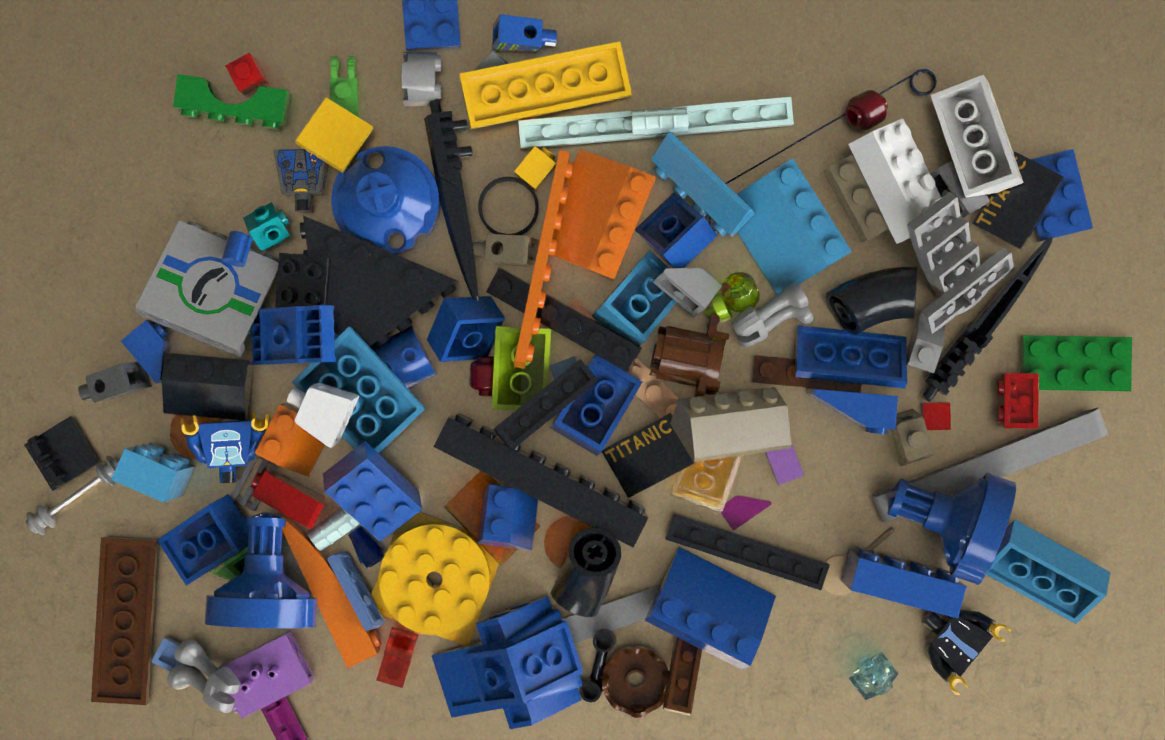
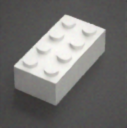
M902 118L848 144L896 244L910 238L907 224L941 199L935 185V180L930 175L923 161V156L911 136V131Z

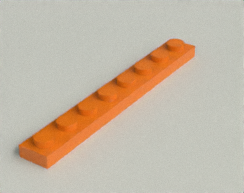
M559 150L514 359V367L525 369L526 361L532 362L535 345H531L530 342L532 334L538 335L541 319L536 318L537 309L544 307L546 292L541 290L543 281L549 282L552 266L547 265L549 255H555L557 239H553L554 229L560 230L563 214L558 213L560 203H566L568 188L564 187L565 177L571 179L574 162L569 161L570 152Z

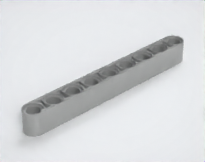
M1099 408L1090 409L909 481V485L931 493L937 491L953 497L982 478L986 473L1004 477L1100 439L1109 433ZM894 487L872 496L882 523L901 517L898 515L893 517L887 514L888 495Z

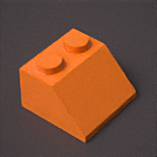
M286 403L279 404L255 454L280 467L309 477L325 444L295 423L299 410Z

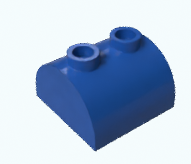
M413 326L391 336V339L379 348L376 345L370 347L408 389L437 375Z

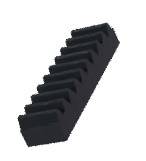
M580 359L493 430L508 449L512 451L598 380Z

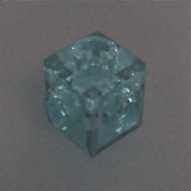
M883 652L874 656L868 654L857 662L859 667L849 679L865 700L879 694L883 695L891 690L893 687L892 682L897 677L898 672Z

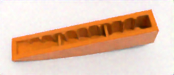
M286 515L281 516V518H286L285 527H282L285 538L313 597L317 598L319 610L346 667H352L377 655L380 651L379 646L382 645L380 637L376 630H364L327 560L328 556L323 550L319 551L315 547L308 534Z

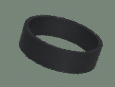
M501 177L493 180L483 189L478 202V211L483 224L493 234L523 235L536 222L539 205L537 196L528 183L516 177ZM506 181L522 184L531 192L535 200V214L530 224L523 230L512 234L500 233L492 229L486 223L482 213V203L486 193L494 185Z

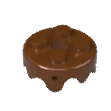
M637 645L624 647L610 656L602 672L603 693L615 710L629 714L634 718L644 717L663 705L669 670L662 657L652 649ZM635 672L640 673L644 677L643 683L638 687H633L628 683V677Z

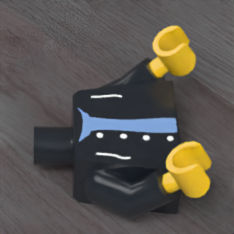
M961 609L958 618L946 615L941 618L937 613L929 611L922 620V623L931 630L930 634L926 637V641L929 644L927 652L932 667L945 682L949 683L951 690L956 695L960 694L954 689L955 684L961 682L968 688V684L961 676L994 636L997 640L1004 642L1006 640L998 635L999 630L1005 628L1011 632L1008 626L1004 624L996 625L995 620L979 611Z

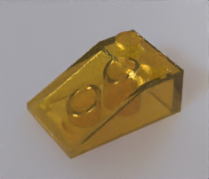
M743 455L699 461L679 471L670 496L722 513Z

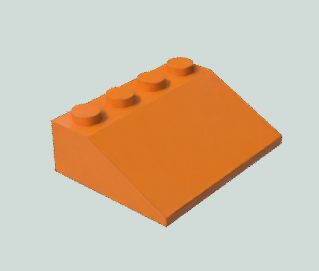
M579 149L574 161L571 179L567 178L564 187L568 188L566 203H560L558 213H562L563 217L560 230L554 229L553 239H557L554 257L614 281L656 177L631 166Z

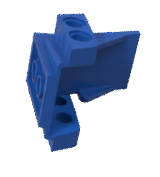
M548 596L523 602L476 623L481 638L480 642L432 655L451 718L503 708L509 728L515 729L532 726L581 701L578 688L583 685L580 675L584 672L567 621H562L558 609H552Z

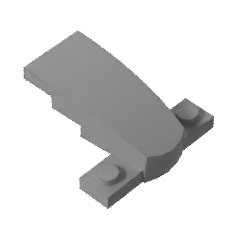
M951 192L947 193L907 224L920 266L929 284L938 296V299L929 303L921 311L924 328L931 334L939 330L956 315L974 307L988 293V290L1014 271L1012 252L1005 247L989 256L980 265L979 246L971 241L969 222L961 217L958 197Z

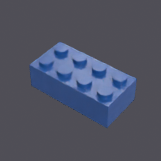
M858 547L857 551L849 549L841 581L851 591L954 618L959 617L967 586L959 581L960 578L950 575V571L937 568L936 572H933L932 569L927 568V565L911 561L910 565H907V563L900 561V558L885 554L884 558H880L879 555L874 554V551L861 547Z

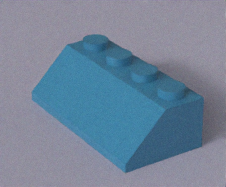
M671 132L666 135L651 158L656 164L653 170L664 180L670 177L676 183L672 188L685 199L688 195L695 201L692 207L704 217L708 214L714 219L715 222L712 226L723 237L726 233L733 237L751 219L755 212Z
M1015 519L1006 528L992 566L986 572V575L1075 624L1107 596L1110 572Z

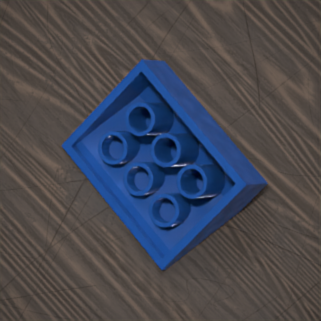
M678 547L644 621L744 670L750 667L754 660L776 596Z

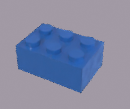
M366 441L323 473L324 492L380 542L422 510L419 491Z

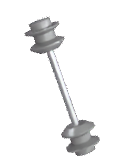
M108 455L105 465L97 463L96 472L98 476L51 510L45 506L38 505L36 514L28 512L26 514L28 528L35 534L44 535L47 525L51 528L56 526L54 516L56 512L102 480L105 484L115 485L111 478L120 459L118 457L112 458Z

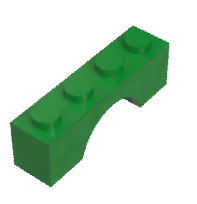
M177 74L173 107L181 111V116L197 118L198 114L208 115V119L212 121L224 122L225 118L235 119L236 124L252 126V122L263 123L262 127L279 130V125L287 126L292 94L285 89L259 86L256 93L247 101L239 104H228L219 101L213 92L211 82L207 79Z

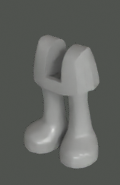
M797 282L787 285L778 295L756 310L752 305L748 306L733 320L732 326L742 347H749L767 339L769 331L789 318L795 317L803 324H809L814 321L813 315L808 308L809 302Z
M189 639L182 642L175 651L176 660L182 664L174 667L167 676L168 684L175 689L193 686L203 694V700L208 706L221 712H231L235 699L229 694L237 693L241 685L236 675L229 667L217 668L196 641ZM199 670L205 673L209 678L207 679Z

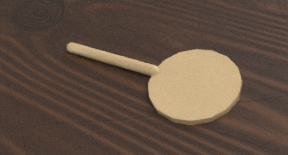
M889 528L867 549L873 551L894 532V528ZM832 556L825 561L830 566L823 588L830 594L842 596L852 592L841 581L847 559L846 556Z

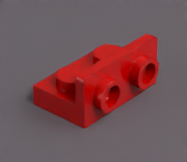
M1004 373V379H998V395H1004L1003 406H998V422H1003L1004 428L1038 429L1039 373Z

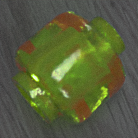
M736 272L730 274L722 283V296L727 307L733 312L741 313L750 305L754 308L758 304L760 292L754 278L750 274Z

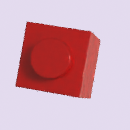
M250 53L225 65L236 88L243 95L268 83L256 58Z

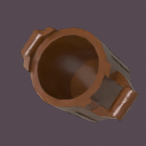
M712 314L706 323V334L671 326H659L657 344L654 345L649 375L655 376L656 379L694 386L696 387L694 397L704 396V394H716L721 383L718 381L724 347L726 340H729V333L716 331L720 321L719 316Z

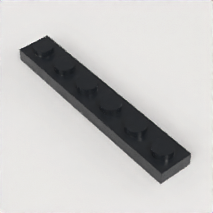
M498 268L486 292L525 313L531 284L502 268ZM548 294L545 297L544 307L537 309L536 318L541 319L540 323L626 372L630 371L642 347Z
M676 513L672 515L665 536V540L818 590H822L830 566L828 563Z

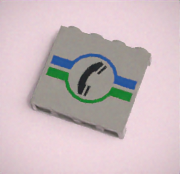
M179 220L135 309L139 316L241 358L245 350L244 341L276 275H278L279 260L267 253L261 255L253 252L254 249L250 247L244 267L229 265L222 261L228 240L226 236L218 232L208 233L203 231V228L197 223L191 221L184 223Z

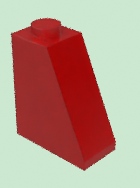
M265 468L263 474L257 472L250 485L254 489L252 497L311 530L324 506L325 496Z

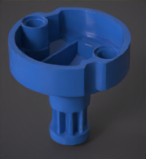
M380 146L358 153L356 157L357 162L353 166L347 167L343 173L339 171L333 185L331 205L341 232L396 255L415 249L416 239L421 235L429 236L439 219L441 203L435 177L425 163L417 156L400 148ZM374 155H381L383 157V163L378 168L370 167V159ZM395 234H401L404 238L403 245L400 248H392L390 245L391 237Z
M986 473L982 478L952 497L937 491L931 493L909 485V481L900 478L888 495L887 514L893 517L898 515L922 524V527L937 532L940 535L947 565L950 566V575L979 585L983 581L987 570L991 568L1004 537L1015 500L1016 483L991 473Z
M266 512L246 518V526H249L248 554L244 556L243 573L216 589L214 595H206V625L240 628L316 627L317 598L310 597L308 591L283 573L284 555H281L282 527H285L286 518Z

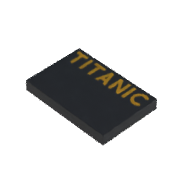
M1014 151L1024 183L998 193L989 194L988 198L991 202L982 206L972 224L1022 250L1063 182L1064 176Z
M671 413L603 449L602 453L628 498L696 463L692 461L671 426Z

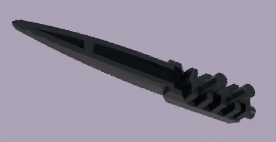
M432 101L429 103L431 114L427 115L424 121L440 203L464 280L472 299L479 301L472 238L460 173L462 170L460 158L472 157L473 152L471 146L457 147V135L455 134L458 131L468 130L466 119L452 121V111L442 112L440 101Z
M1053 237L1047 238L999 290L976 320L970 322L956 337L938 361L935 372L929 373L924 379L929 384L928 388L921 395L924 399L931 402L938 392L942 395H947L949 393L948 388L956 386L958 376L965 374L964 367L966 365L971 366L974 362V354L979 355L982 352L981 349L985 348L993 339L992 333L1002 322L1033 277L1046 255Z

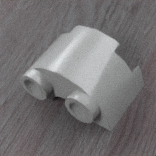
M403 52L404 62H402L401 80L402 88H404V106H430V102L441 99L442 85L441 82H436V72L442 71V56L437 55V52Z

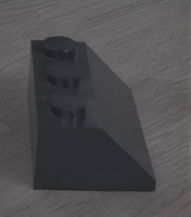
M165 353L162 373L163 413L247 421L253 366L249 360Z

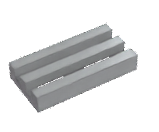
M258 455L249 461L231 495L233 501L248 507L252 511H256L260 503L256 498L253 502L248 501L254 489L249 485L243 498L239 495L258 458L262 459V462L254 477L257 472L262 474L268 463L272 464L270 470L275 473L279 467Z

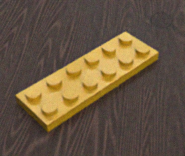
M620 41L459 74L471 129L627 98L632 95Z

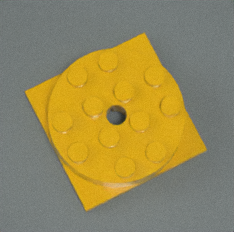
M418 512L394 531L371 595L383 616L398 621L406 628L421 634L437 635L464 646L469 645L505 547L477 543V532ZM433 571L440 573L443 579L442 583L434 584V586H432L428 579V574Z

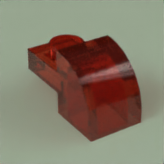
M396 627L391 628L376 681L400 688L404 687L419 634Z

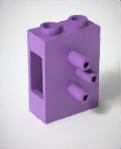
M291 630L219 667V669L221 667H229L241 684L237 693L229 694L235 699L233 711L235 713L239 712L241 718L311 684L315 679Z

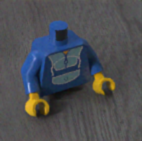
M253 412L252 420L198 423L197 417L194 415V422L192 424H185L183 418L180 419L182 432L185 434L188 448L200 463L207 464V468H219L220 483L237 482L236 466H247L248 461L256 457L255 451L268 427L269 415L266 413L265 419L258 420L256 419V412Z

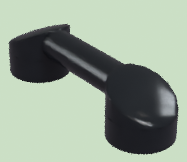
M608 629L598 630L593 637V646L597 650L591 676L585 679L579 690L581 698L586 702L592 703L597 701L603 692L602 672L607 654L617 641L615 634Z

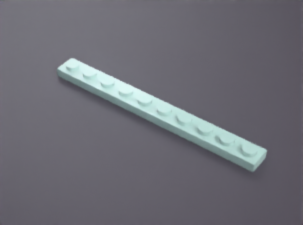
M791 97L674 107H687L688 132L675 133L673 135L792 126L794 124ZM631 111L518 121L521 149H531L534 146L542 148L666 137L667 135L633 136Z

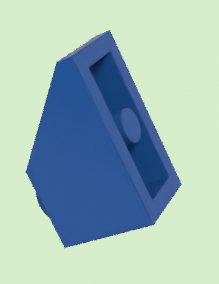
M145 320L122 339L121 342L152 380L158 384L162 383L165 353H169L170 341L166 337L168 332L163 325L151 320Z

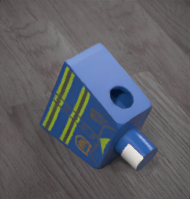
M500 14L493 24L492 50L495 52L535 54L542 45L556 46L557 30L543 29V20ZM524 33L530 35L531 39L527 38Z

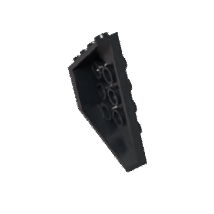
M303 216L304 222L300 223V233L302 239H306L307 250H303V255L329 258L326 305H334L335 334L341 335L351 326L369 347L376 345L379 348L391 339L389 334L395 329L401 332L413 322L410 318L416 313L420 312L423 315L435 306L432 302L440 295L446 298L457 289L455 284L459 281Z

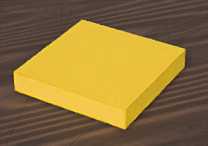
M326 97L296 139V144L343 173L372 132L373 126Z

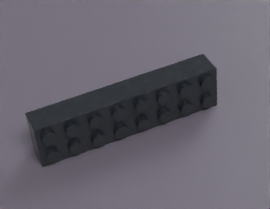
M460 413L456 417L453 415L448 417L433 446L434 448L593 528L607 530L617 540L634 548L649 518L647 513L644 512V506L633 500H629L628 504L619 500L621 497L619 493L607 487L602 491L595 487V481L583 475L578 479L570 475L571 469L559 463H556L555 467L546 463L547 457L533 450L528 454L520 450L521 444L510 451L504 442L496 437L497 434L494 430L486 426L479 429L471 425L472 419Z

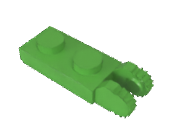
M332 56L330 100L359 117V92L355 56H348L347 69L349 78H339L340 62L338 56Z

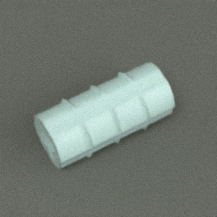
M687 107L631 111L633 136L688 132Z
M341 507L340 510L317 524L312 530H309L307 534L315 547L322 551L330 544H334L339 538L345 536L346 533L355 529L360 523Z

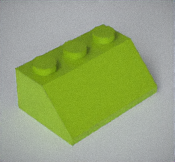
M496 326L492 409L516 411L549 384L551 329L539 328L538 335L532 334L530 344L535 345L532 362L526 361L525 369L514 367L521 327Z

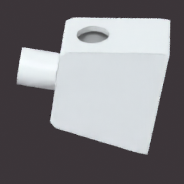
M316 383L310 386L306 393L294 387L288 395L287 402L300 408L295 418V423L323 444L332 448L340 442L359 395Z

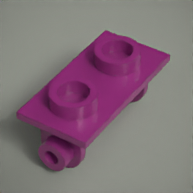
M286 696L261 708L276 740H308Z

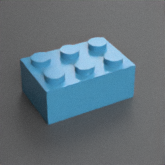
M150 442L148 445L143 443L142 445H135L134 447L124 449L111 480L164 503L184 495L196 466L190 464V459L178 453H175L174 456L164 452L165 448L158 444Z

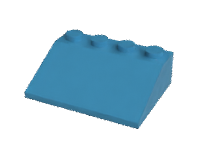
M793 158L737 194L755 212L751 219L737 233L776 295L787 285L793 282L801 284L852 252Z
M349 326L334 340L336 362L311 363L292 383L297 389L305 393L310 386L321 383L359 395V399L342 437L353 449L366 441L380 454L426 408L353 328Z

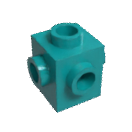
M272 202L256 208L254 212L243 217L249 234L261 251L281 243L290 236L286 226L290 224L289 219L283 209L277 211Z

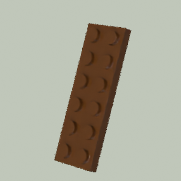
M101 537L91 702L147 705L149 703L158 540Z

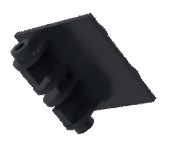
M279 253L275 308L326 305L329 258L295 253Z
M72 416L39 436L31 437L24 444L52 491L84 473L97 463H100Z

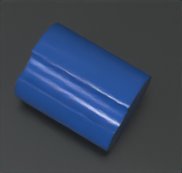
M231 231L222 261L232 266L244 267L253 238L243 232Z

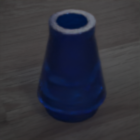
M362 526L356 528L348 535L360 564H364L367 569L376 565L384 558L382 552L384 549L365 532Z

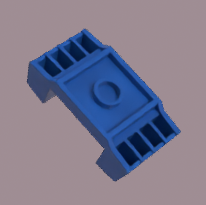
M334 305L259 309L251 326L252 365L336 362Z

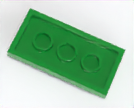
M1021 335L1020 373H1039V390L1131 392L1132 337Z

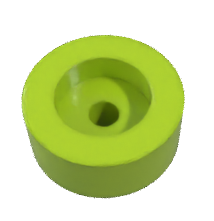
M722 293L715 295L712 299L713 306L705 309L708 319L712 314L718 315L721 322L732 318L730 307H727L724 295L722 296Z

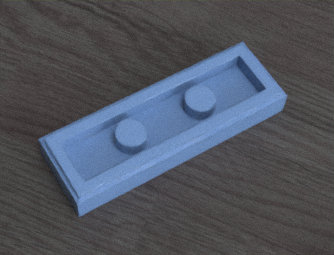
M341 552L328 557L327 560L364 630H372L385 624V620L348 552Z

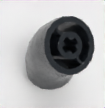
M897 267L873 271L841 283L826 293L829 309L840 325L854 335L885 321L914 319L918 267Z
M586 528L579 531L571 539L565 561L551 590V596L558 605L575 615L583 617H594L598 614L621 560V546L617 538L609 531L601 528Z

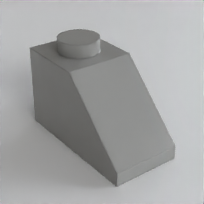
M702 268L665 269L653 281L655 285L693 317L697 316L707 307L722 287L711 273L706 272Z
M921 313L918 314L907 347L908 367L925 373L935 372L943 349L945 325L931 334L924 328Z

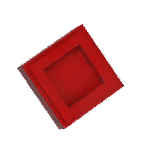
M949 402L921 403V415L924 418L927 430H951Z

